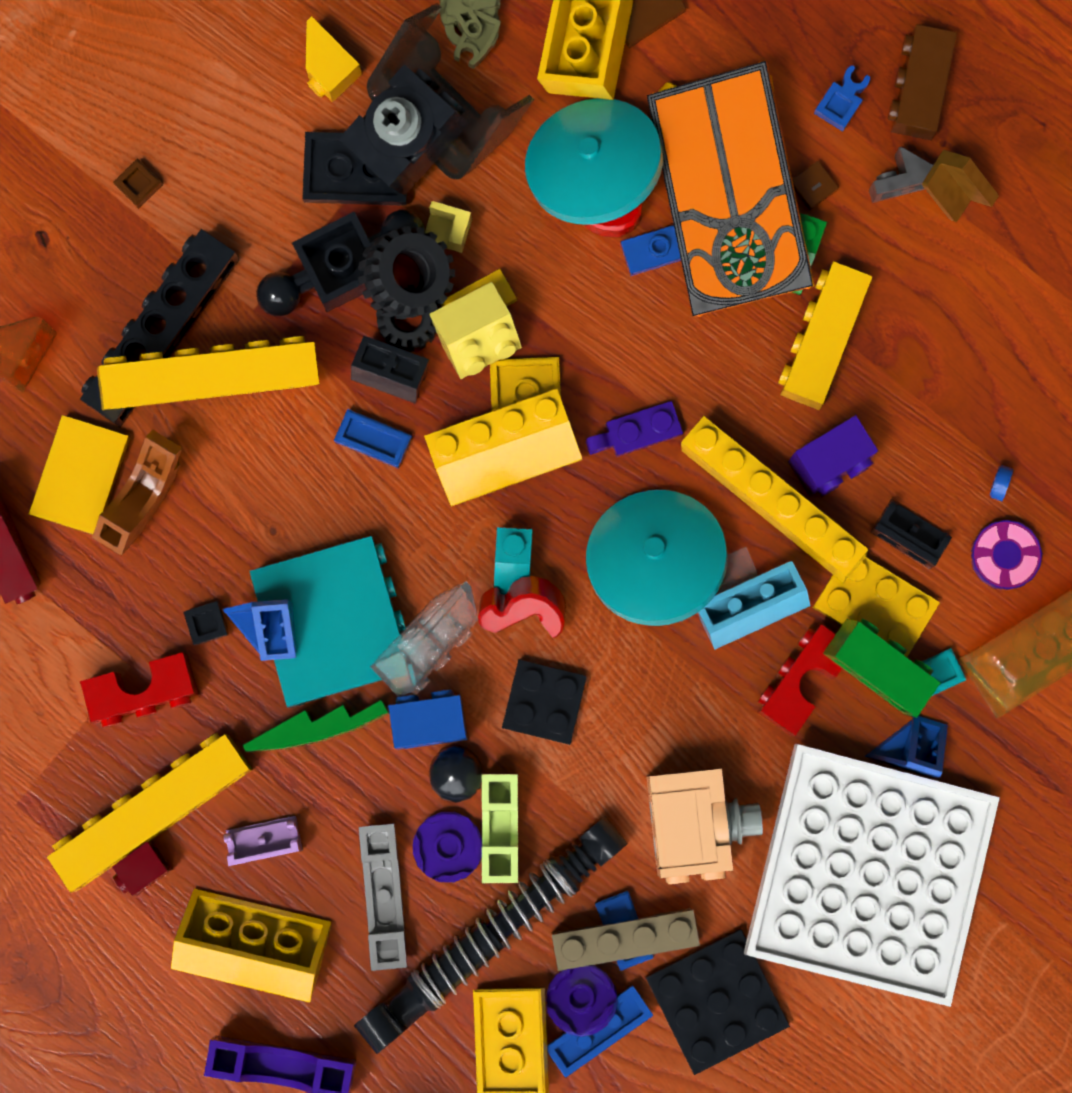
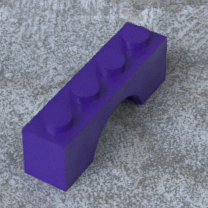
M216 1035L210 1039L204 1076L235 1082L275 1084L299 1089L307 1093H351L356 1059Z

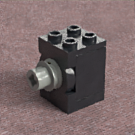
M404 64L388 82L391 86L373 99L366 111V115L364 117L359 115L339 140L389 187L406 195L415 185L414 182L417 183L459 136L463 131L461 129H465L469 122L462 116L466 110L444 90L440 94L437 93L441 87L419 67L412 71Z

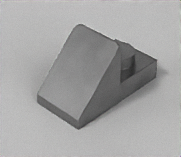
M899 147L895 153L899 175L896 174V171H890L876 177V181H873L869 189L872 203L925 190L922 183L933 165L910 151Z

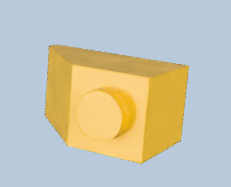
M311 16L307 20L306 71L310 79L307 84L320 98L326 95L333 102L362 75L360 64Z

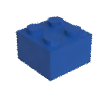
M452 690L432 692V699L419 701V696L417 695L397 697L395 705H388L394 749L402 750L468 740L462 697L460 695L454 696V691Z

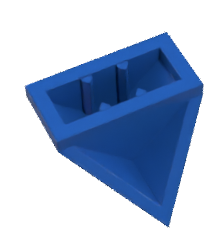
M288 599L250 602L223 609L260 654L261 661L296 658L293 603Z
M921 716L913 717L911 721L865 755V757L925 776L940 777L943 771L948 725Z

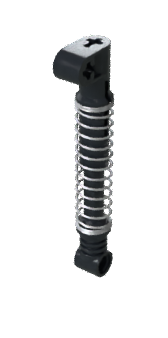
M606 816L579 838L581 842L579 845L575 842L572 844L573 850L570 851L569 848L564 850L567 855L550 856L546 861H543V864H540V868L544 873L541 878L534 873H530L533 885L529 887L524 882H519V887L522 891L521 895L518 896L513 891H508V896L512 901L509 905L502 900H497L498 907L501 910L498 914L492 909H487L486 913L490 921L486 923L481 918H476V925L473 928L465 927V934L462 937L454 936L455 943L451 947L444 945V953L440 956L433 954V962L431 964L422 963L421 972L417 970L411 972V975L407 977L406 984L401 989L376 1006L354 1025L376 1054L411 1027L427 1011H436L443 1004H446L444 997L450 992L457 995L455 988L463 983L468 986L466 979L471 974L479 977L478 969L483 965L489 967L488 961L494 956L500 958L499 952L503 948L511 949V945L507 940L511 934L518 940H522V936L517 929L524 925L529 931H533L528 921L534 916L540 922H543V917L539 912L542 908L545 907L549 912L554 913V908L550 903L554 898L560 903L565 904L561 894H568L570 897L576 895L580 891V884L583 882L581 877L583 875L588 878L590 876L589 870L592 869L595 872L598 870L595 865H604L628 844Z

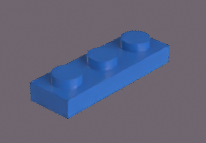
M633 985L617 995L618 1003L615 1015L605 1028L596 1034L584 1037L569 1035L565 1032L547 1045V1052L565 1078L654 1016Z

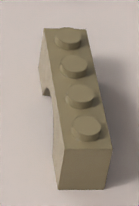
M691 908L624 922L587 926L551 933L558 971L700 946L694 910Z

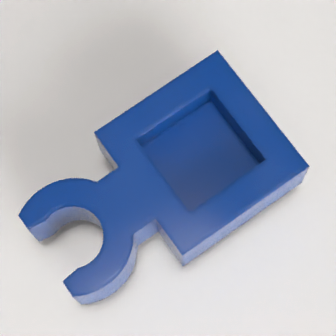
M850 66L845 71L842 79L843 86L835 82L832 83L814 112L815 115L842 132L862 103V99L855 94L863 92L870 81V76L866 75L861 83H854L851 80V75L855 69L854 66Z

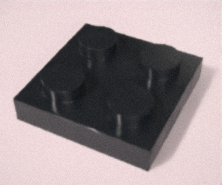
M518 659L502 729L570 745L587 676Z

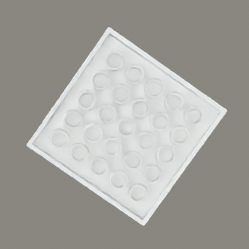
M794 744L743 954L951 1007L1000 797Z

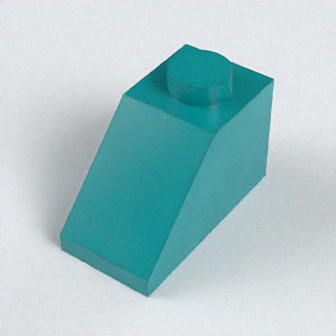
M497 527L494 588H499L502 595L507 594L510 586L516 580L522 577H530L532 529Z

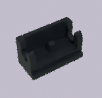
M363 336L351 364V380L416 404L421 383L425 381L429 359Z
M892 499L870 532L928 569L936 566L952 538L949 534L937 529Z

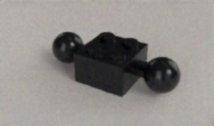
M397 210L390 213L384 219L381 225V232L368 238L355 212H352L292 242L305 270L293 276L284 272H273L263 277L256 290L259 306L272 316H285L297 308L301 294L314 288L326 312H329L363 295L362 292L366 290L365 284L359 285L358 277L363 276L364 271L358 270L359 262L366 259L362 256L364 250L372 246L370 243L374 239L395 229L410 226L411 229L415 227L424 228L422 220L411 211Z

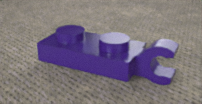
M670 401L606 422L605 426L608 433L587 438L586 445L590 455L613 448L616 457L682 436L683 432L673 403Z

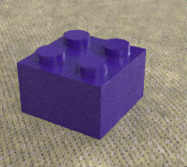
M855 415L797 450L788 463L809 497L817 492L823 497L838 488L844 482L842 477L848 474L850 479H853L868 470V467L874 464L871 459L878 450Z

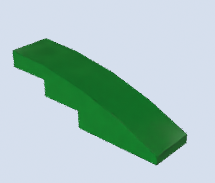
M382 700L352 717L344 705L316 721H313L310 713L304 710L247 742L243 747L246 752L290 749L323 742L360 729L388 715L389 711Z

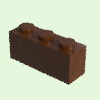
M916 24L912 34L905 35L901 55L907 56L905 67L898 68L894 87L900 88L898 100L892 99L888 114V120L893 121L892 133L930 141L933 139L938 129L957 32Z

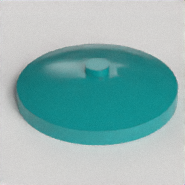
M589 99L576 102L559 110L548 118L534 134L525 158L526 179L539 205L546 212L560 220L582 225L609 222L634 210L650 195L659 180L663 167L662 144L653 122L637 107L615 99Z
M669 490L638 492L615 503L595 524L586 549L588 576L601 602L619 617L647 626L674 624L701 611L718 592L727 569V547L723 531L717 519L699 501L685 494Z

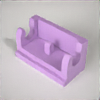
M296 816L226 830V834H224V842L227 843L229 853L227 854L228 866L303 851Z

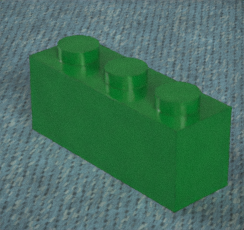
M863 618L860 621L846 619L823 654L900 712L917 718L940 685V682L931 676L933 670L918 659L912 662L904 656L907 650L891 639H888L886 642L879 637L877 633L880 630Z

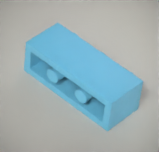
M790 561L715 595L698 612V615L714 650L809 607L810 601L807 589L794 563Z

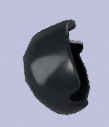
M458 745L441 749L430 764L429 779L432 789L443 800L458 803L470 799L476 794L482 782L481 761L478 756L468 747Z

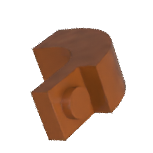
M154 430L145 437L136 465L129 479L116 498L99 515L92 536L93 539L121 556L128 550L150 522L169 491L181 465L178 459L182 447Z

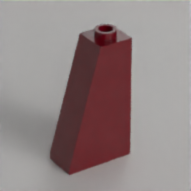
M0 493V594L5 604L15 600L18 605L35 597L34 591L39 588L41 583Z

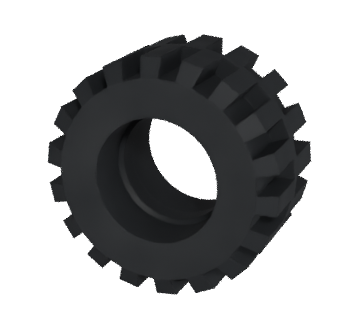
M410 226L395 229L374 239L370 243L372 246L366 248L362 254L366 259L359 262L358 270L364 271V275L358 277L359 285L365 284L366 287L362 294L365 299L370 297L373 299L370 306L375 310L382 308V315L396 316V319H406L429 313L437 309V305L443 304L447 299L445 293L451 292L454 285L449 282V279L455 277V269L449 268V263L454 262L452 254L446 256L444 250L447 248V245L444 241L437 243L435 241L437 235L433 232L424 234V228L415 227L411 229ZM398 254L410 257L419 269L420 281L414 293L402 289L394 278L393 263Z

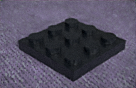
M741 929L646 976V980L694 1075L790 1027L756 958L743 954L747 940Z

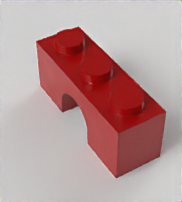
M822 624L815 631L810 627L807 629L797 644L802 647L801 651L795 659L790 656L786 659L777 672L782 676L775 688L768 685L757 701L762 705L757 713L791 737L797 735L816 707L808 702L800 692L802 676L807 671L815 670L823 673L830 679H834L843 669L823 654L836 634Z
M182 652L150 661L151 683L144 692L137 695H132L125 689L121 674L117 672L80 681L90 722L101 723L102 728L123 723L122 716L135 713L136 718H141L157 713V706L169 703L172 709L190 704V697L199 694L188 654Z

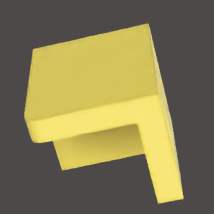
M431 201L429 207L430 217L425 234L433 232L437 235L435 240L437 243L444 241L447 249L462 253L472 222L471 212Z

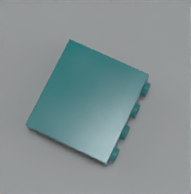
M372 536L249 571L258 602L288 599L293 603L296 658L274 660L288 708L301 706L306 702L399 675L412 674L410 665L416 664L411 644L404 645L400 632L406 630L401 610L394 611L391 598L397 596L391 576L384 577L381 564L387 563L382 543L375 544Z

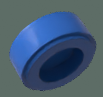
M1004 465L999 466L990 490V498L1003 501L1012 477L1013 468Z

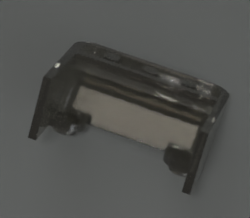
M436 3L404 20L368 79L367 92L373 101L374 98L391 86L388 82L405 64L412 71L419 67L441 87L437 91L438 94L444 90L466 110L462 116L469 124L465 129H461L463 131L434 164L449 178L461 179L476 168L512 133L534 99L528 95L507 109L493 105L485 109L480 115L435 70L441 59V49L435 38L428 32V29L442 9Z

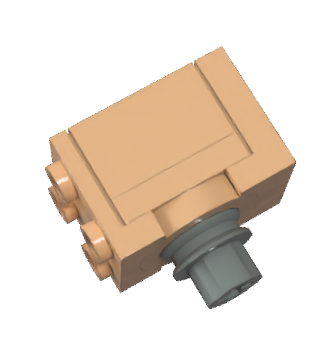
M722 769L646 777L657 876L666 878V883L668 884L690 882L689 875L701 874V879L704 880L725 878V871H733L730 846L732 842L737 841L738 844L742 845V837L763 835L759 803L739 805L737 798L728 803L725 800Z

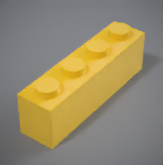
M834 261L829 271L822 269L815 289L821 290L817 302H809L803 320L807 321L808 325L804 334L797 333L790 350L796 356L792 366L785 364L778 384L783 385L781 396L817 410L822 407L873 276Z

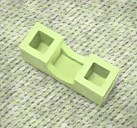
M518 774L482 775V883H518Z

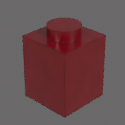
M147 841L112 866L116 872V875L113 876L115 883L124 894L129 891L132 896L140 894L173 870L153 841Z

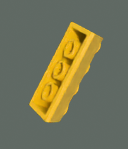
M558 389L424 436L451 507L583 460Z
M194 889L174 939L171 969L310 1002L319 976L331 921Z

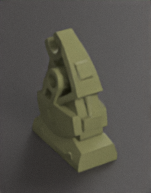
M439 0L440 19L445 27L446 36L456 46L454 60L459 62L461 54L469 51L473 54V58L469 61L468 67L474 69L483 61L498 41L501 21H499L498 17L500 0ZM455 27H457V29L461 33V37L457 35V33L455 32Z

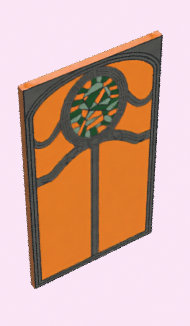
M760 61L757 64L647 95L652 122L662 144V171L693 317H701L704 314L814 287L768 62Z

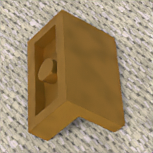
M946 150L942 151L922 183V186L949 220L954 222L959 220L970 201L992 207L999 197L970 157Z

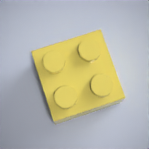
M492 282L429 314L442 347L460 379L469 375H476L484 367L500 359H507L515 351L522 348L511 314Z

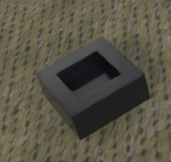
M218 601L183 612L194 646L229 636Z

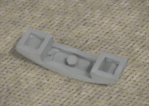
M395 824L359 827L371 971L406 968V941Z

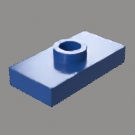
M674 225L633 237L620 243L630 276L681 261Z

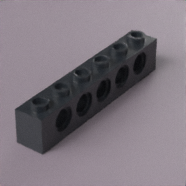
M202 229L196 236L192 234L182 247L183 255L176 264L173 262L166 268L162 275L163 283L156 292L151 291L142 303L144 310L136 320L131 319L127 323L121 334L124 338L116 348L112 347L107 351L101 364L104 365L103 360L105 358L126 356L128 363L130 362V353L139 347L145 348L146 353L162 352L163 359L170 358L238 263L239 258L236 252ZM199 263L206 265V271L202 276L197 278L189 276L193 265ZM178 291L185 292L186 299L181 305H170L169 300L172 294ZM158 319L166 321V327L161 333H150L149 329L152 322ZM94 375L89 377L81 389L83 395L80 400L119 428H121L135 408L102 410L98 375L96 377Z

